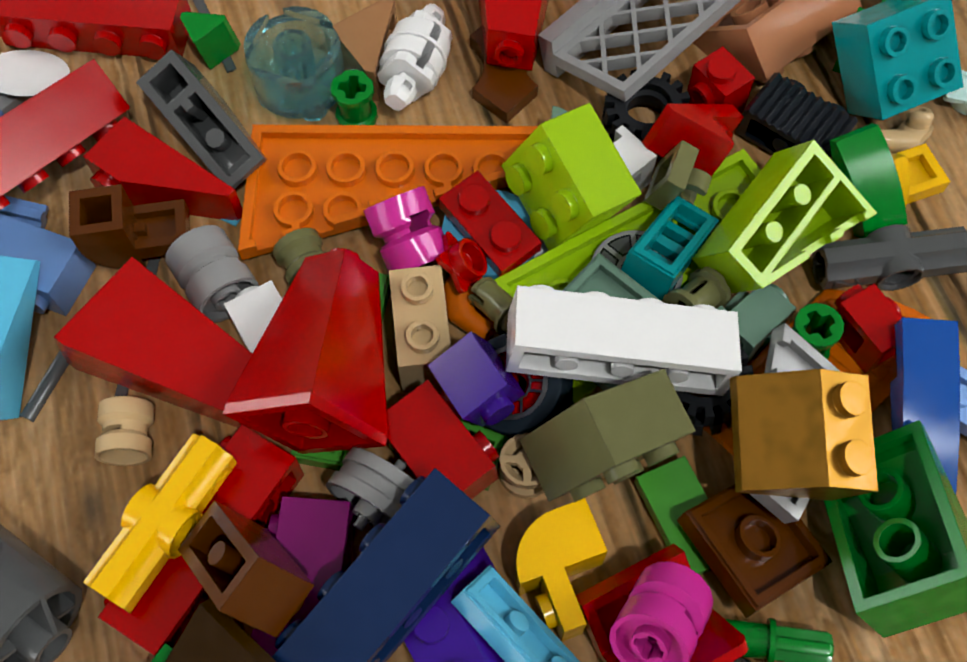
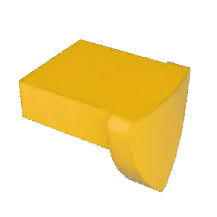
M926 143L898 153H891L899 176L905 207L912 202L944 192L951 182Z

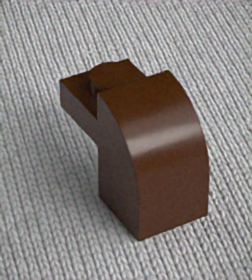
M122 184L69 191V237L84 257L105 267L120 269L131 257L146 267V258L166 256V252L171 244L182 234L190 231L189 208L184 199L133 206Z

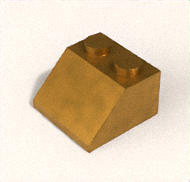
M826 369L741 375L730 378L735 491L737 493L833 501L878 491L868 375Z

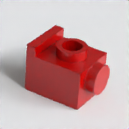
M722 46L693 65L687 88L690 95L689 104H733L740 113H743L755 77Z
M875 283L865 289L860 284H857L841 294L834 302L837 307L836 311L841 315L844 322V333L839 343L864 374H867L896 356L895 324L902 318V313L899 306L891 298L886 297Z

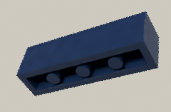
M436 468L427 477H418L402 494L400 498L402 506L388 523H380L367 533L359 546L361 554L346 571L340 570L323 584L317 595L319 603L304 620H295L280 634L275 642L277 651L272 658L276 662H386L499 529L500 525L490 514Z

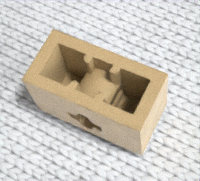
M440 265L389 270L397 363L402 391H412L426 380H429L434 388L441 387L427 365L451 347L442 267Z

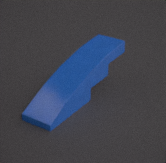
M902 317L895 324L897 377L890 382L892 431L920 420L956 494L960 441L958 321Z

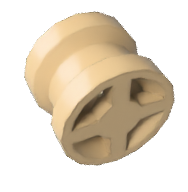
M529 433L517 434L507 440L501 449L499 458V474L502 485L506 491L515 497L523 499L535 498L544 493L535 472L532 473V465L520 442V439ZM517 467L523 471V474L517 470Z

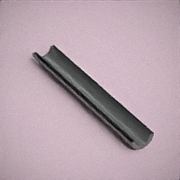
M59 350L19 417H24L34 423L69 365L61 350Z

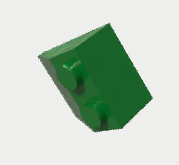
M920 420L874 438L878 491L833 501L824 500L855 613L883 638L967 612V518L926 429Z

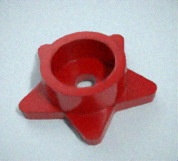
M447 231L443 235L445 252L436 257V262L450 273L457 292L463 294L467 292L470 285L473 286L478 280L483 278L482 276L487 272V260L476 242L469 238L457 241L452 233Z

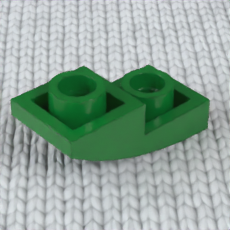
M871 123L830 140L832 161L877 212L870 219L853 226L854 236L866 238L868 234L879 228L894 224H908L899 176L879 125Z

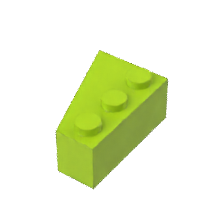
M811 140L775 152L692 260L701 269L710 267L723 275L727 285L730 287L731 294L763 289L809 259L811 253L825 244L835 242L844 236L845 231L859 222L870 219L877 212L817 142Z

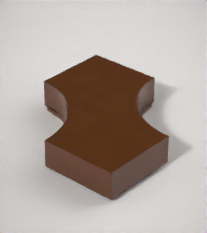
M480 26L470 35V47L479 55L484 66L482 76L472 88V98L502 121L508 123L538 95V85L528 76L526 70L486 63L482 26Z

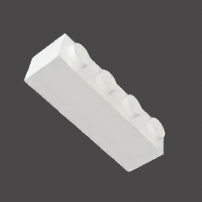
M517 285L508 312L505 372L621 385L665 369L675 391L723 396L730 388V378L739 376L742 372L738 312L718 310L711 305L705 304L694 306L668 304L655 298L635 300L610 297L606 293L598 291L577 293L555 290L547 285H533L530 287Z

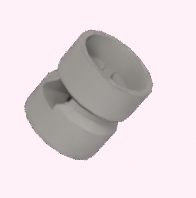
M204 225L191 229L177 238L166 252L165 262L180 287L186 289L185 294L190 303L214 323L230 319L224 303L234 299L245 288L259 286L248 266L238 259V252L225 231L216 225Z

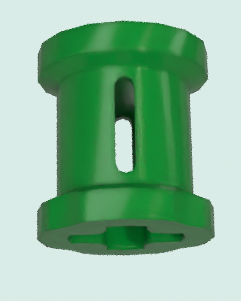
M346 70L341 75L336 76L330 86L331 96L338 103L336 108L338 124L374 125L378 114L377 106L372 100L374 95L373 81L365 72L359 70Z
M813 303L799 310L794 319V327L792 329L828 359L831 347L839 342L844 333V322L841 315L834 308L826 304Z

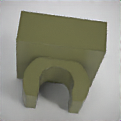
M682 140L658 162L644 201L662 210L677 196L691 204H694L697 193L705 196L712 177L701 169L693 168L699 149Z

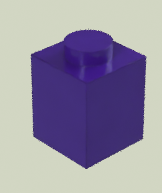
M472 331L427 365L461 418L481 427L484 425H494L505 419L513 412L515 408L513 403L525 394L511 372H505L506 365L491 343Z

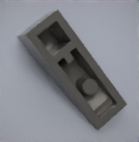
M172 49L136 82L210 171L234 189L267 160L220 94L194 64Z

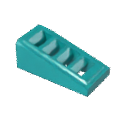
M677 196L668 203L629 250L621 270L662 301L664 295L674 288L693 261L692 258L714 231L719 220ZM672 219L695 231L696 234L694 235L673 223Z

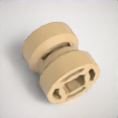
M115 396L100 401L97 422L102 426V434L96 438L94 458L104 464L115 466H134L150 461L152 458L153 442L147 436V431L154 422L155 406L153 403L146 399L132 396Z

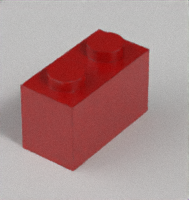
M426 380L387 409V441L401 460L407 464V468L416 479L420 476L427 477L436 468L467 496L473 499L499 479L496 465L493 463L499 458V455L480 430L474 435L470 434L460 421L461 416L444 390L438 393L429 380Z

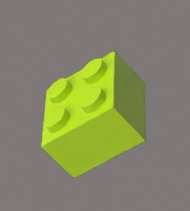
M591 103L541 123L501 165L510 190L515 195H518L530 216V223L534 233L544 241L548 250L610 219L642 194Z

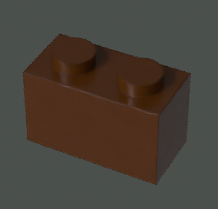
M215 500L178 548L179 553L218 611L276 638L289 620L301 609L305 598L315 586L267 528Z

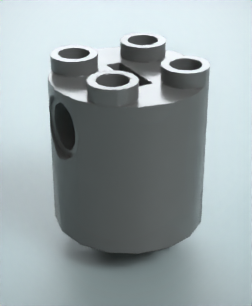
M0 524V662H53L66 649L73 635L70 626L77 617L83 600L82 588Z

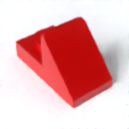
M667 103L642 143L650 151L664 157L680 141L684 140L699 149L693 168L701 169L712 177L732 150L734 145L732 140L733 131L744 116L733 104Z

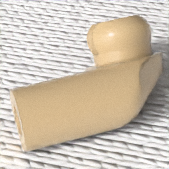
M916 106L907 111V119L896 129H881L891 153H898L922 145L931 136L934 126L931 124L934 120V113L931 109Z

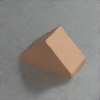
M380 0L330 26L335 57L345 70L363 71L373 81V101H379L383 84L378 80L377 73L380 68L379 61L384 52V44L397 24L395 0Z

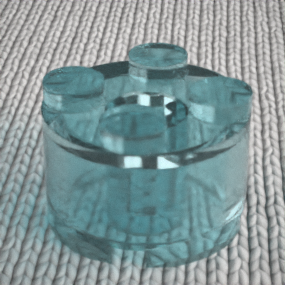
M300 6L283 8V15L271 19L266 14L250 27L243 45L246 63L258 101L263 107L282 117L303 118L311 122L319 121L326 116L328 109L336 103L331 96L330 85L333 79L346 71L340 38L329 18L311 8Z

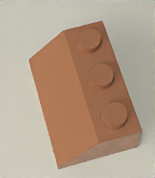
M741 0L695 40L693 44L707 56L723 46L755 77L754 80H757L758 83H766L774 73L780 72L782 75L784 73L783 67L791 61L811 53L816 48V42L824 36L833 33V21L856 13L859 7L862 8L860 0Z

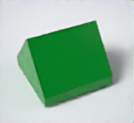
M196 12L181 13V21L210 70L239 49L240 42L225 15Z

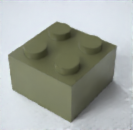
M665 369L583 398L521 438L520 442L548 501L550 502L570 493L574 502H577L606 488L602 481L603 478L606 479L608 485L611 483L615 485L643 472L644 468L640 462L641 460L645 459L648 467L679 453L680 451L675 442L696 430Z

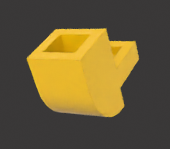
M586 498L553 509L537 518L525 531L517 551L515 583L518 595L520 596L540 588L542 594L534 597L540 618L549 629L556 628L562 642L583 634L587 625L568 577L602 565L608 552Z

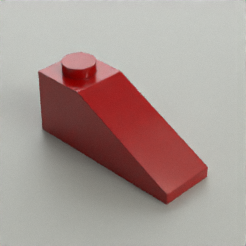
M125 116L83 155L93 173V176L90 178L91 183L96 188L122 184L133 206L184 199L189 208V215L237 221L242 219L243 209L233 187Z

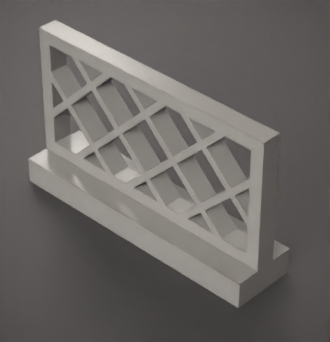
M580 0L538 34L544 71L557 78L567 71L626 102L741 0H689L676 3H668V0H663L662 5L642 7L649 0ZM698 14V17L692 22L671 25V18ZM665 19L666 26L638 30V22ZM632 24L633 31L610 34L619 25ZM668 40V43L659 50L640 52L639 44ZM630 45L635 47V53L607 57L606 49ZM601 50V58L579 60L589 51ZM637 67V70L624 82L608 74V71Z

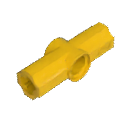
M193 433L157 483H149L143 486L131 498L121 517L122 530L83 583L120 608L131 613L169 558L175 559L181 556L178 548L201 519L203 510L237 464L234 457L205 436Z

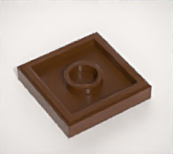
M735 484L685 511L677 519V522L745 618L750 617L833 562L801 519L784 524L750 494L737 493L735 491Z

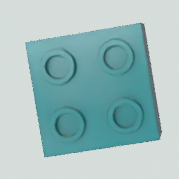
M887 0L832 22L847 112L849 114L885 120L964 87L952 0Z

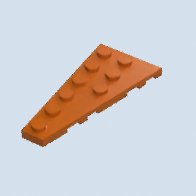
M253 124L251 138L267 160L246 178L238 245L239 255L242 260L271 253L279 239L301 228H313L318 231L321 238L368 226L369 224L363 210L421 186H425L432 206H439L438 198L477 170L495 190L508 187L505 172L501 165L538 126Z

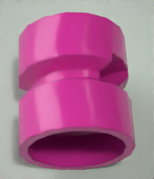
M425 186L404 192L363 210L373 236L382 238L385 242L380 253L388 272L389 270L422 266L436 260L438 255L445 252L442 228L432 225L430 222L435 211Z
M656 562L647 566L637 579L627 602L622 607L610 630L609 641L613 653L620 662H690L697 647L698 638L703 633L712 613L714 600L710 587L698 573L687 566L675 562Z

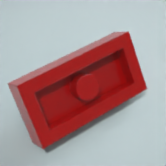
M478 170L438 198L439 208L465 238H469L479 245L486 257L487 263L499 277L519 267L541 251L542 242Z

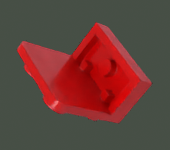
M674 543L576 595L587 623L586 629L596 654L603 662H620L613 653L609 641L610 630L644 569L656 562H675L690 568L685 552ZM712 609L705 629L698 638L697 647L690 662H733L744 656L748 652L749 647L745 636Z

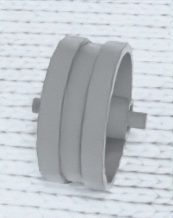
M352 447L342 461L343 466L339 471L333 473L326 483V487L338 501L351 502L352 512L358 517L353 526L359 531H363L367 524L373 527L380 523L387 524L401 508L400 498L414 480L403 472L407 464L402 460L398 459L393 465L374 453L362 448Z

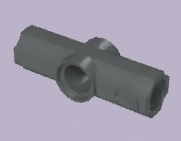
M894 224L879 228L868 234L866 238L835 241L825 244L812 253V273L815 283L819 284L823 290L852 287L857 284L877 283L880 290L894 291L909 287L924 277L967 272V230L964 226L910 232L908 226Z

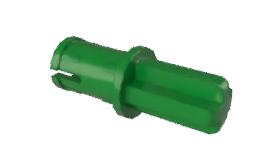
M768 618L766 623L725 619L745 636L749 650L742 657L762 659L764 662H832L834 655L833 638L827 631L776 625L775 618Z

